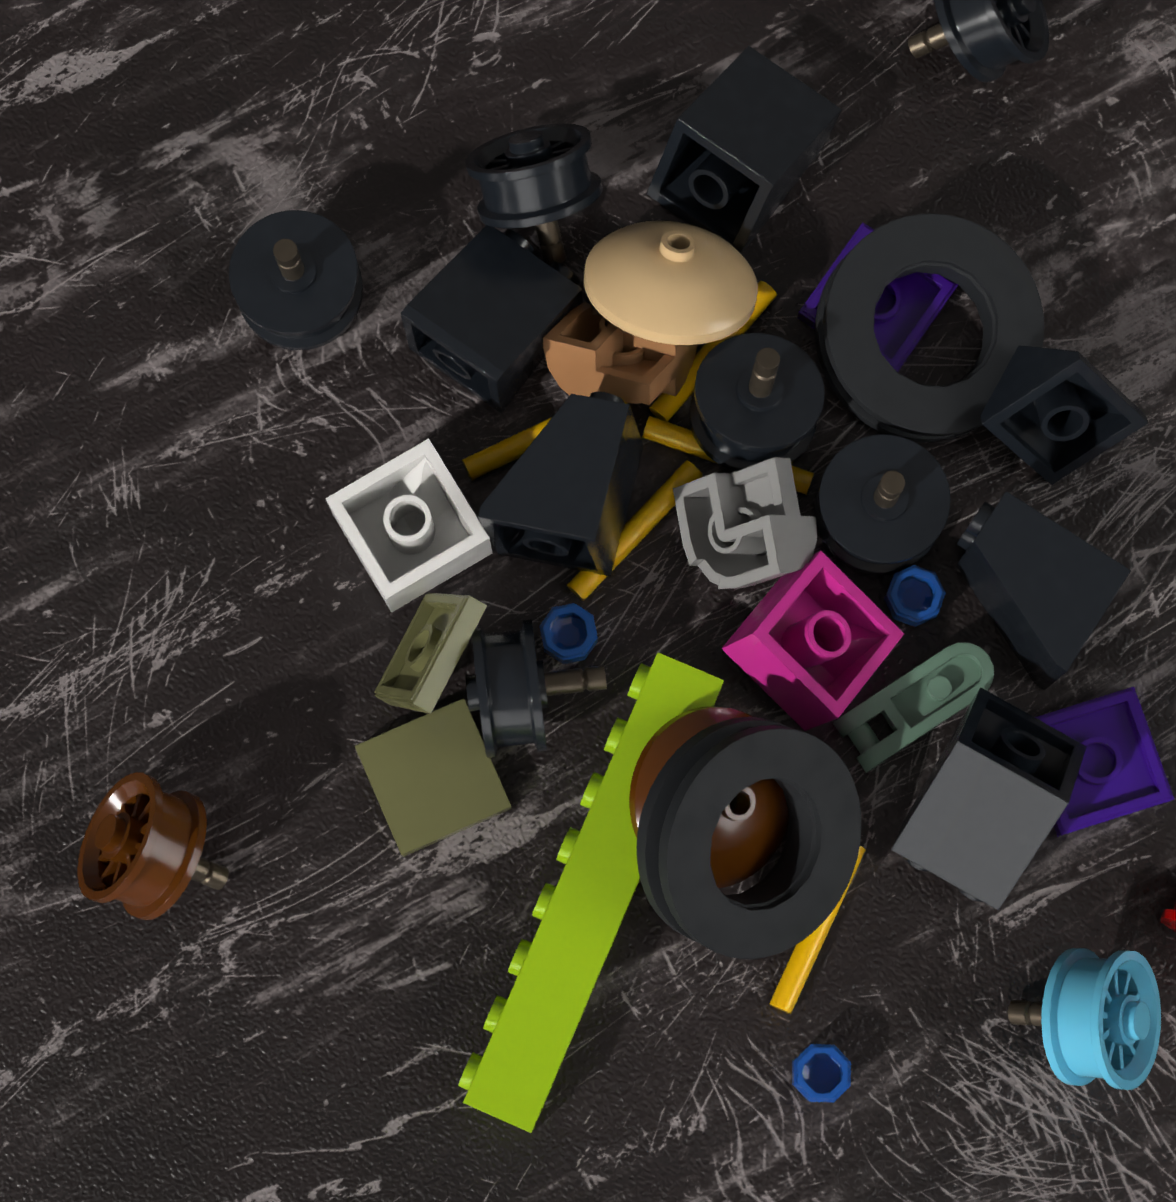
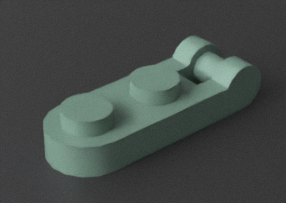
M972 643L953 644L841 716L833 725L842 738L848 736L861 754L856 759L864 771L868 773L968 707L980 687L988 690L994 679V665L990 656L981 647ZM879 714L883 715L894 731L881 741L868 724L870 720Z

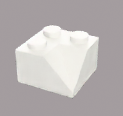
M429 438L325 498L333 516L391 612L492 554L489 536Z

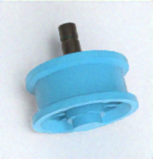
M1071 948L1063 952L1055 961L1045 985L1043 1001L1012 1000L1008 1007V1019L1013 1025L1042 1026L1043 1044L1048 1062L1054 1074L1063 1083L1084 1086L1095 1078H1104L1115 1089L1133 1090L1139 1087L1149 1075L1158 1051L1161 1031V1004L1158 985L1150 964L1143 955L1136 951L1120 950L1113 953L1108 959H1099L1089 949Z

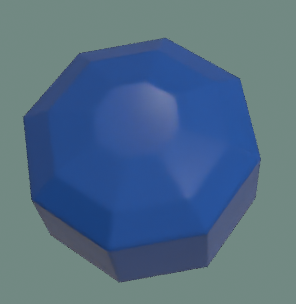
M913 565L893 575L884 601L894 620L916 627L934 619L938 615L946 592L935 572Z
M575 603L552 607L540 624L544 652L562 664L585 660L598 642L594 616Z
M809 1044L792 1060V1085L808 1102L834 1103L851 1086V1062L835 1045Z

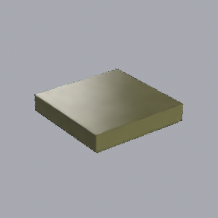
M426 594L374 692L376 693L375 697L391 706L431 714L487 605L470 595Z
M464 698L355 746L402 857L512 809L491 759L486 756L483 740Z

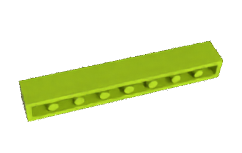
M657 652L651 667L643 663L640 664L627 695L637 700L628 721L617 717L604 747L605 751L613 754L606 773L603 776L594 772L582 797L580 805L590 810L581 831L570 827L556 860L566 864L557 886L545 883L535 905L532 916L542 921L533 942L521 939L508 968V973L517 976L508 999L499 995L496 996L483 1026L484 1030L493 1033L485 1053L482 1056L472 1052L463 1071L458 1086L468 1090L463 1101L464 1104L529 1133L533 1132L640 881L637 864V838L631 823L629 808L630 785L636 763L648 741L665 723L686 711L714 706L724 680Z

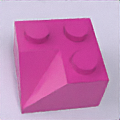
M822 551L813 554V557L802 570L781 576L721 649L806 731L838 719L899 642L904 633Z

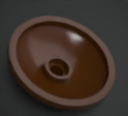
M700 707L672 718L651 737L636 763L630 785L629 808L636 838L640 816L649 790L658 773L676 750L688 739L713 724L733 718L752 717L751 715L725 707ZM774 779L760 780L741 790L737 794L735 809L731 811L728 804L722 811L712 835L710 865L718 888L737 884L755 874L770 860L781 844L789 825V810L784 791Z

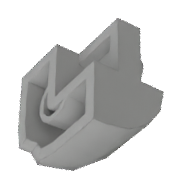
M773 457L731 474L712 473L673 488L682 544L689 565L698 566L710 582L718 585V589L746 588L802 570L813 557L817 542L816 517L800 515L790 458Z

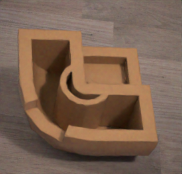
M583 302L572 309L543 337V349L548 369L559 387L569 396L576 394L589 397L592 392H606L616 395L628 403H643L650 405L660 393L672 396L678 394L687 379L698 344H664L634 336L613 325L596 309H592V305L587 302Z

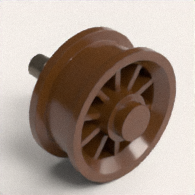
M142 772L131 773L118 781L97 807L82 841L77 867L78 884L82 894L86 898L98 903H107L116 899L123 903L124 908L130 915L142 920H152L171 908L182 895L190 880L200 882L216 890L222 889L229 876L228 869L214 862H208L207 859L201 857L206 837L207 818L205 807L200 798L182 790L170 794L163 792L160 784L154 777Z

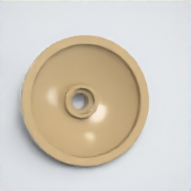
M673 221L640 222L608 234L589 252L584 270L586 294L595 309L605 319L634 336L664 344H704L733 334L744 326L751 317L758 294L757 279L752 267L730 243L700 227Z

